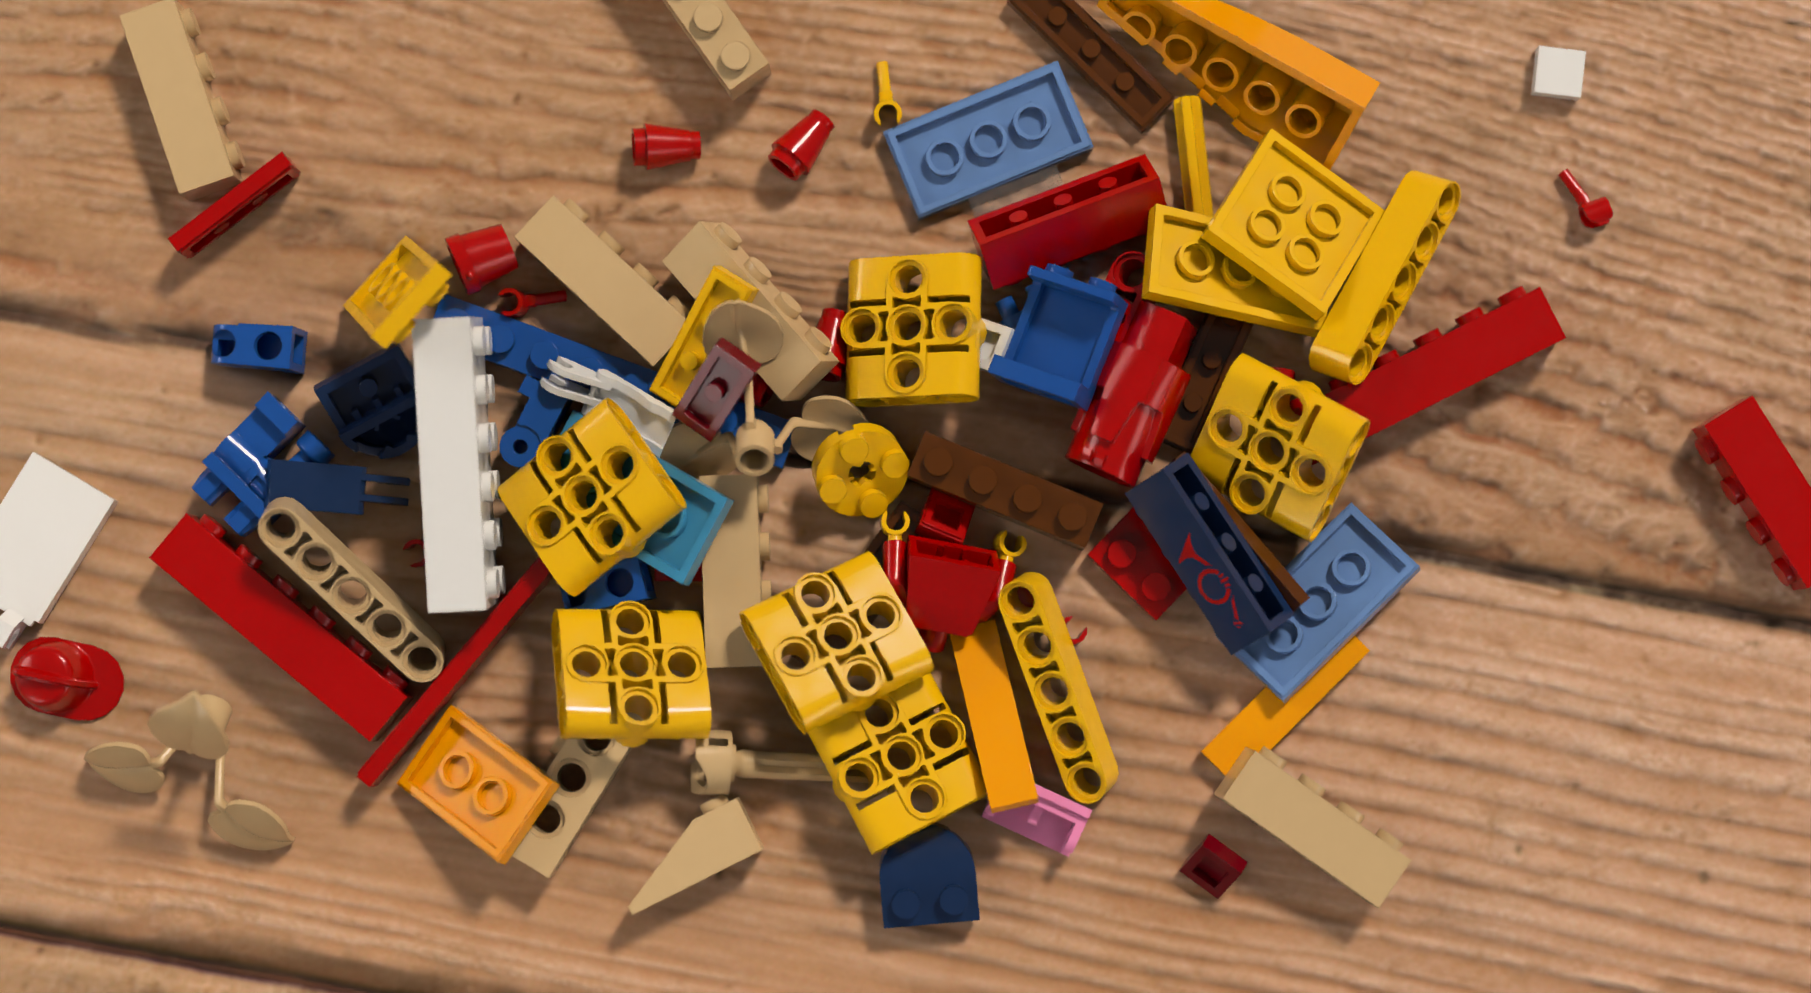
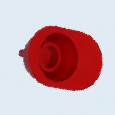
M40 637L27 642L16 653L11 665L10 682L15 696L24 706L40 713L73 720H94L107 715L116 707L124 692V675L119 662L108 651L94 645L56 637Z

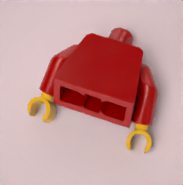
M887 510L884 512L880 519V527L883 533L888 536V541L883 543V571L914 626L920 628L919 635L929 652L939 653L944 651L948 634L965 637L971 636L977 624L986 622L1000 610L998 603L999 593L1004 585L1014 580L1017 566L1013 563L1014 557L1024 553L1027 542L1024 536L1017 537L1015 548L1012 552L1008 551L1004 545L1007 530L1000 531L994 537V550L908 535L906 543L902 541V535L909 527V515L903 511V527L900 530H892L886 523Z

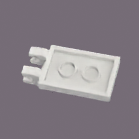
M32 452L0 504V609L5 611L0 615L1 648L12 649L27 625L32 627L35 621L41 624L45 622L118 504L117 500L35 452Z

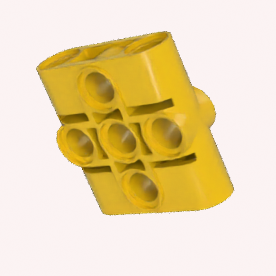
M956 252L861 258L849 262L848 313L843 318L840 327L841 337L847 344L846 400L858 407L968 403L979 400L980 347L984 343L987 334L985 323L981 318V256L972 253ZM917 275H922V282L919 288L914 292L908 293L907 288L910 280ZM966 318L967 325L964 332L958 337L952 338L951 332L954 324L960 319ZM920 321L921 328L917 336L907 340L906 333L910 325ZM875 323L876 328L872 338L862 342L861 337L864 329L870 324ZM919 367L920 375L918 380L912 386L906 387L905 379L907 374L912 369Z
M1242 353L1233 362L1222 383L1191 453V457L1221 494L1230 498L1234 507L1240 512L1248 515L1259 514L1302 539L1312 542L1324 527L1368 433L1370 420L1324 396L1321 389L1313 382L1306 380L1296 381L1259 360ZM1291 394L1300 399L1303 405L1302 416L1296 415L1292 411L1289 403ZM1231 415L1236 416L1242 424L1241 436L1233 432L1230 427ZM1272 437L1281 442L1284 450L1283 458L1273 453L1270 445ZM1313 459L1323 465L1326 474L1324 481L1314 475L1311 466ZM1253 479L1262 484L1265 493L1264 499H1260L1254 494L1251 485Z
M605 398L563 434L544 439L538 446L536 456L497 488L501 500L553 578L568 594L574 597L578 596L622 559L633 558L639 555L644 549L647 539L687 506L682 494L621 407L610 398ZM569 449L571 460L569 465L563 470L561 467V457L565 450ZM631 456L633 470L627 478H624L622 467L625 460ZM594 486L597 491V498L592 507L588 508L586 496L588 491ZM558 516L560 529L557 535L552 537L550 526L553 519ZM620 524L623 529V537L621 542L614 546L612 533L616 526Z
M869 551L823 573L812 572L805 574L798 580L795 586L739 612L741 625L793 722L803 734L851 711L866 710L874 704L877 698L933 671V662L925 643L879 562ZM807 594H816L823 599L825 605L819 608L810 607L804 603L802 597ZM873 614L881 615L889 621L890 626L884 629L876 628L868 622L867 617ZM832 634L839 635L846 640L848 646L843 649H834L825 642V637ZM787 655H796L805 662L806 666L803 669L792 670L784 665L782 658ZM855 675L862 676L868 680L871 688L865 691L856 690L848 683V678Z
M631 600L622 601L615 605L613 609L555 608L552 616L551 638L558 723L562 739H615L621 745L633 748L643 745L648 739H707L709 737L712 717L702 621L698 610H648L641 603ZM619 628H628L634 634H626ZM575 670H584L592 677L581 676ZM623 670L633 671L639 677H630ZM670 670L679 671L683 673L686 677H678L674 675ZM626 713H635L641 716L644 721L633 720Z
M931 673L876 699L873 706H879L886 712L888 717V724L886 726H873L866 719L865 710L851 711L808 732L833 780L832 786L835 795L847 806L872 855L987 796L980 764L966 740L964 723L958 716L952 714ZM939 708L940 712L911 726L910 723ZM936 726L945 728L951 735V746L948 748L936 746L931 741L930 729ZM864 747L865 750L837 765L834 764V761ZM901 748L906 751L910 758V767L905 770L893 767L888 760V750ZM961 752L963 753V757L935 771V766ZM851 769L862 771L867 776L869 782L868 789L862 792L851 789L845 780L846 771ZM922 790L929 794L933 802L931 812H919L912 806L910 800L912 791ZM886 791L889 794L888 796L868 805L867 807L861 810H858L857 806L883 794Z

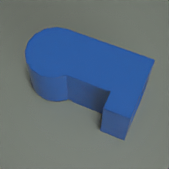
M238 323V325H214L211 364L304 374L307 331L294 326L243 323Z
M528 375L525 376L518 392L529 397V400L516 426L504 433L499 445L503 459L511 466L518 468L523 467L536 456L538 446L544 439L556 435L573 402L571 399L546 391L541 387L540 381Z
M637 557L621 560L576 597L568 594L560 586L565 609H608L622 601L643 602L657 599L649 564Z

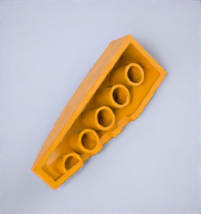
M1099 0L1096 5L1140 45L1148 44L1164 58L1162 64L1176 76L1179 72L1200 90L1198 95L1210 106L1214 103L1217 104L1234 120L1231 124L1242 134L1260 143L1264 135L1272 128L1329 170L1332 169L1380 84L1377 80L1305 40L1257 16L1219 0Z

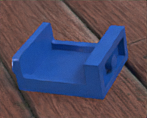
M1047 263L1045 269L1030 265L1027 275L1033 280V284L1005 356L1002 357L994 354L988 373L1004 384L1088 411L1097 387L1096 384L1128 304L1115 293L1117 286L1105 280L1090 277L1089 282L1085 283L1073 279L1074 273L1052 263Z

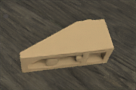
M719 795L699 805L703 815L693 819L630 903L628 908L632 915L764 849L739 796L729 801L726 795Z

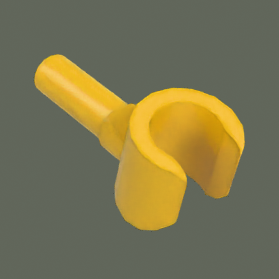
M879 61L876 63L879 103L874 109V119L881 126L879 110L885 105H891L896 109L898 124L902 118V110L899 104L893 101L888 62Z

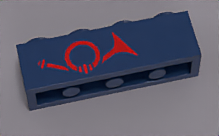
M1189 453L1184 454L1125 493L1133 505L1136 514L1142 519L1161 548L1163 555L1169 560L1186 586L1190 596L1196 601L1213 627L1215 634L1223 642L1230 655L1271 633L1294 615V612Z

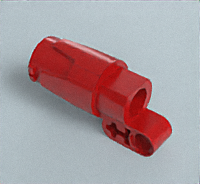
M1137 251L1124 252L1118 256L1105 281L1117 286L1115 293L1120 297L1124 295L1127 298H1124V301L1128 304L1124 314L1125 320L1119 327L1096 384L1097 387L1088 411L1081 409L1077 411L1070 428L1075 432V435L1065 455L1067 460L1077 466L1129 488L1136 486L1145 463L1153 464L1189 385L1191 375L1181 369L1197 333L1196 328L1187 318L1155 305L1156 301L1143 299V282L1133 287L1127 285L1128 277L1132 272L1144 269L1145 255Z

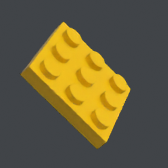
M1271 128L1260 141L1201 235V238L1318 321L1327 312L1372 236L1385 210Z

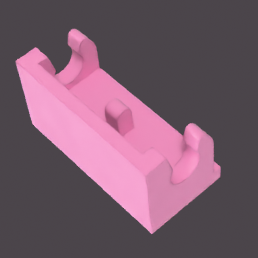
M1036 783L1039 803L991 813L989 801L987 802L981 817L1068 857L1070 853H1073L1092 813L1090 808Z

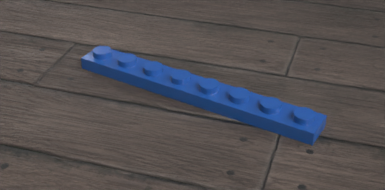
M447 294L440 299L433 318L483 317V326L491 327L493 349L492 355H485L486 361L541 380V377L549 380L551 374H557L548 369L547 362L549 359L556 362L558 356L595 372L598 369H606L672 409L676 408L649 391L658 373L657 371ZM567 379L589 390L591 388V385ZM738 402L720 430L721 434L729 431L736 438L737 430L746 422L744 403ZM754 407L755 419L764 421L773 430L776 439L788 420ZM676 418L674 424L678 423L680 420ZM791 434L783 444L782 453H774L773 466L777 468H784L792 447Z

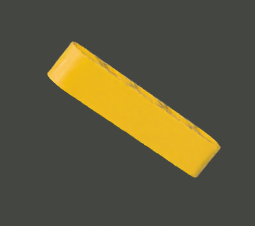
M1412 170L1404 176L1313 341L1309 354V365L1313 371L1353 385L1360 384L1365 380L1457 212L1461 199V189L1457 182Z
M1025 572L1004 585L999 593V608L1065 788L1069 795L1077 802L1083 804L1095 803L1117 782L1119 775L1118 765L1053 588L1048 579L1042 574ZM1018 587H1024L1032 593L1034 597L1033 607H1027L1020 602L1017 594ZM1035 632L1043 633L1047 636L1051 644L1050 652L1041 651L1034 642ZM1052 677L1058 678L1065 683L1068 692L1067 697L1058 696L1054 693L1050 684ZM1067 723H1074L1082 729L1084 741L1079 742L1070 737L1067 732ZM1084 768H1090L1097 772L1101 781L1100 786L1091 785L1086 781L1083 774Z

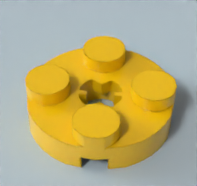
M872 423L853 424V430L845 431L840 435L836 431L820 444L813 457L811 466L812 476L821 499L830 509L847 516L864 515L868 518H876L884 514L888 505L903 490L910 467L909 459L895 436L886 428ZM864 461L871 463L868 465L869 472L862 477L854 478L852 472L849 473L853 466L861 467Z

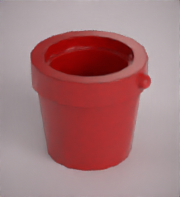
M501 224L462 235L457 233L445 238L449 254L468 296L482 291V287L519 268L511 244Z

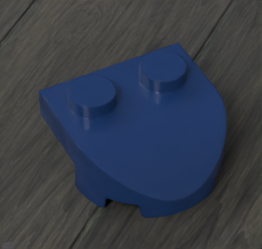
M392 343L386 349L383 348L314 385V391L336 426L340 439L354 452L360 451L368 455L378 456L380 459H388L409 451L418 443L414 367L400 343Z
M934 823L883 850L879 865L884 928L980 920L976 870L972 852L968 844L947 826Z

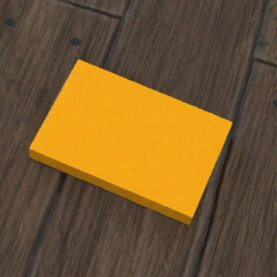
M451 704L396 783L491 858L504 865L511 858L560 786L558 782L468 714Z

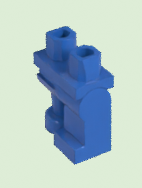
M268 391L255 404L256 408L220 443L214 452H211L202 461L207 468L192 486V489L210 506H214L231 490L241 502L223 519L244 538L258 529L259 520L266 508L264 507V501L267 496L268 459H274L306 427L276 396ZM307 430L297 441V446L301 450L288 461L328 464L335 455L310 430ZM281 513L270 517L271 525L282 516Z

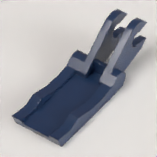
M268 459L267 469H269L264 507H267L271 501L280 497L294 498L309 511L363 515L364 502L408 506V498L366 495L365 491L366 482L410 486V478L367 474V467Z

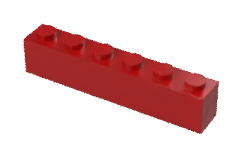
M1522 285L1498 297L1497 300L1500 307L1486 314L1483 313L1481 307H1478L1456 318L1455 321L1459 328L1443 336L1439 328H1436L1413 340L1416 347L1415 350L1400 357L1397 350L1394 349L1378 357L1373 365L1374 370L1369 372L1365 380L1360 384L1353 385L1338 379L1330 381L1328 384L1332 391L1324 396L1370 420L1366 439L1565 339L1566 336L1541 288L1538 287L1526 293ZM1296 398L1290 401L1292 411L1296 415L1302 416L1303 405L1300 399ZM1313 459L1312 465L1318 463L1319 461Z
M186 513L149 558L369 742L379 741L414 699V696L406 690L410 682L389 665L382 670L369 659L373 651L359 639L350 635L346 640L332 629L337 622L319 606L314 604L309 610L297 600L296 597L300 591L287 579L279 574L272 579L259 567L264 561L251 549L243 544H240L236 549L225 540L223 536L227 530L206 513L201 518Z

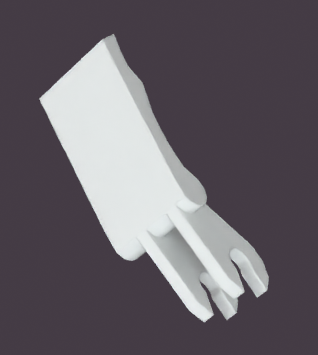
M558 356L556 362L551 359L548 360V369L557 375L551 374L549 380L541 377V387L554 395L584 403L581 410L583 415H586L605 398L612 399L626 413L651 451L660 458L676 420V417L671 415L674 409L606 369H598L595 372ZM567 379L591 385V388L589 390Z

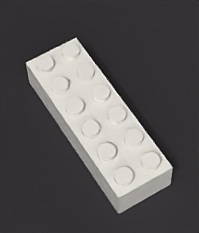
M483 317L413 319L416 322L412 330L428 613L488 610L499 602L500 594H505L506 592L505 568L503 565L497 566L496 549L503 546V525L501 518H494L493 510L494 499H500L497 491L498 486H500V475L498 470H491L490 457L491 451H497L498 449L496 422L488 421V403L495 402L493 374H486L485 355H492L493 349L491 327L483 326Z

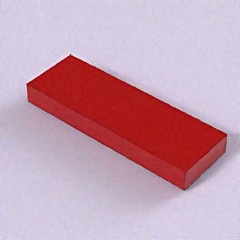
M280 152L168 238L169 242L178 253L187 258H193L299 177L300 170L288 156Z

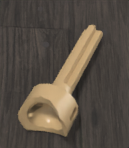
M710 730L707 739H695L696 760L691 764L690 779L691 792L695 794L728 796L730 784L734 783L735 776L749 779L769 778L833 782L819 754L766 752L745 749L736 751V744H733L732 731ZM846 755L834 761V764L837 765L851 756ZM857 769L846 771V782L869 783L867 776L862 771Z

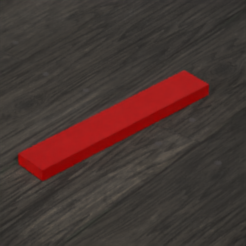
M540 557L534 561L357 772V778L369 788L380 784L553 578Z

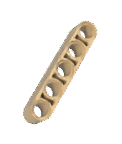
M280 497L271 501L265 508L258 524L259 536L264 544L406 677L421 683L436 678L442 671L446 653L445 641L441 635L300 502L289 497ZM279 513L286 514L294 521L295 529L288 533L279 532L271 525L270 517ZM313 547L323 548L330 555L331 562L323 566L314 565L307 559L305 551ZM350 580L357 581L364 586L366 595L358 599L349 598L342 592L340 585ZM382 614H392L399 619L401 627L396 631H384L377 625L376 618ZM417 647H427L434 652L436 659L431 663L421 664L412 658L410 652Z

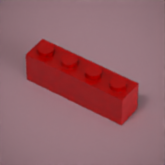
M1146 154L970 219L967 222L977 253L982 257V268L993 290L1004 286L1015 285L1029 277L1027 272L1030 265L1045 269L1047 263H1052L1062 267L1067 262L1094 252L1105 251L1112 245L1125 240L1147 235L1149 210L1156 203L1165 206L1167 204L1160 178Z
M1752 395L1735 402L1693 428L1692 430L1698 438L1694 441V444L1703 460L1709 465L1714 463L1723 478L1720 481V486L1726 497L1732 504H1739L1749 520L1745 524L1752 538L1760 546L1765 544L1774 558L1771 566L1777 578L1785 586L1791 585L1793 590L1808 589L1811 587V487Z

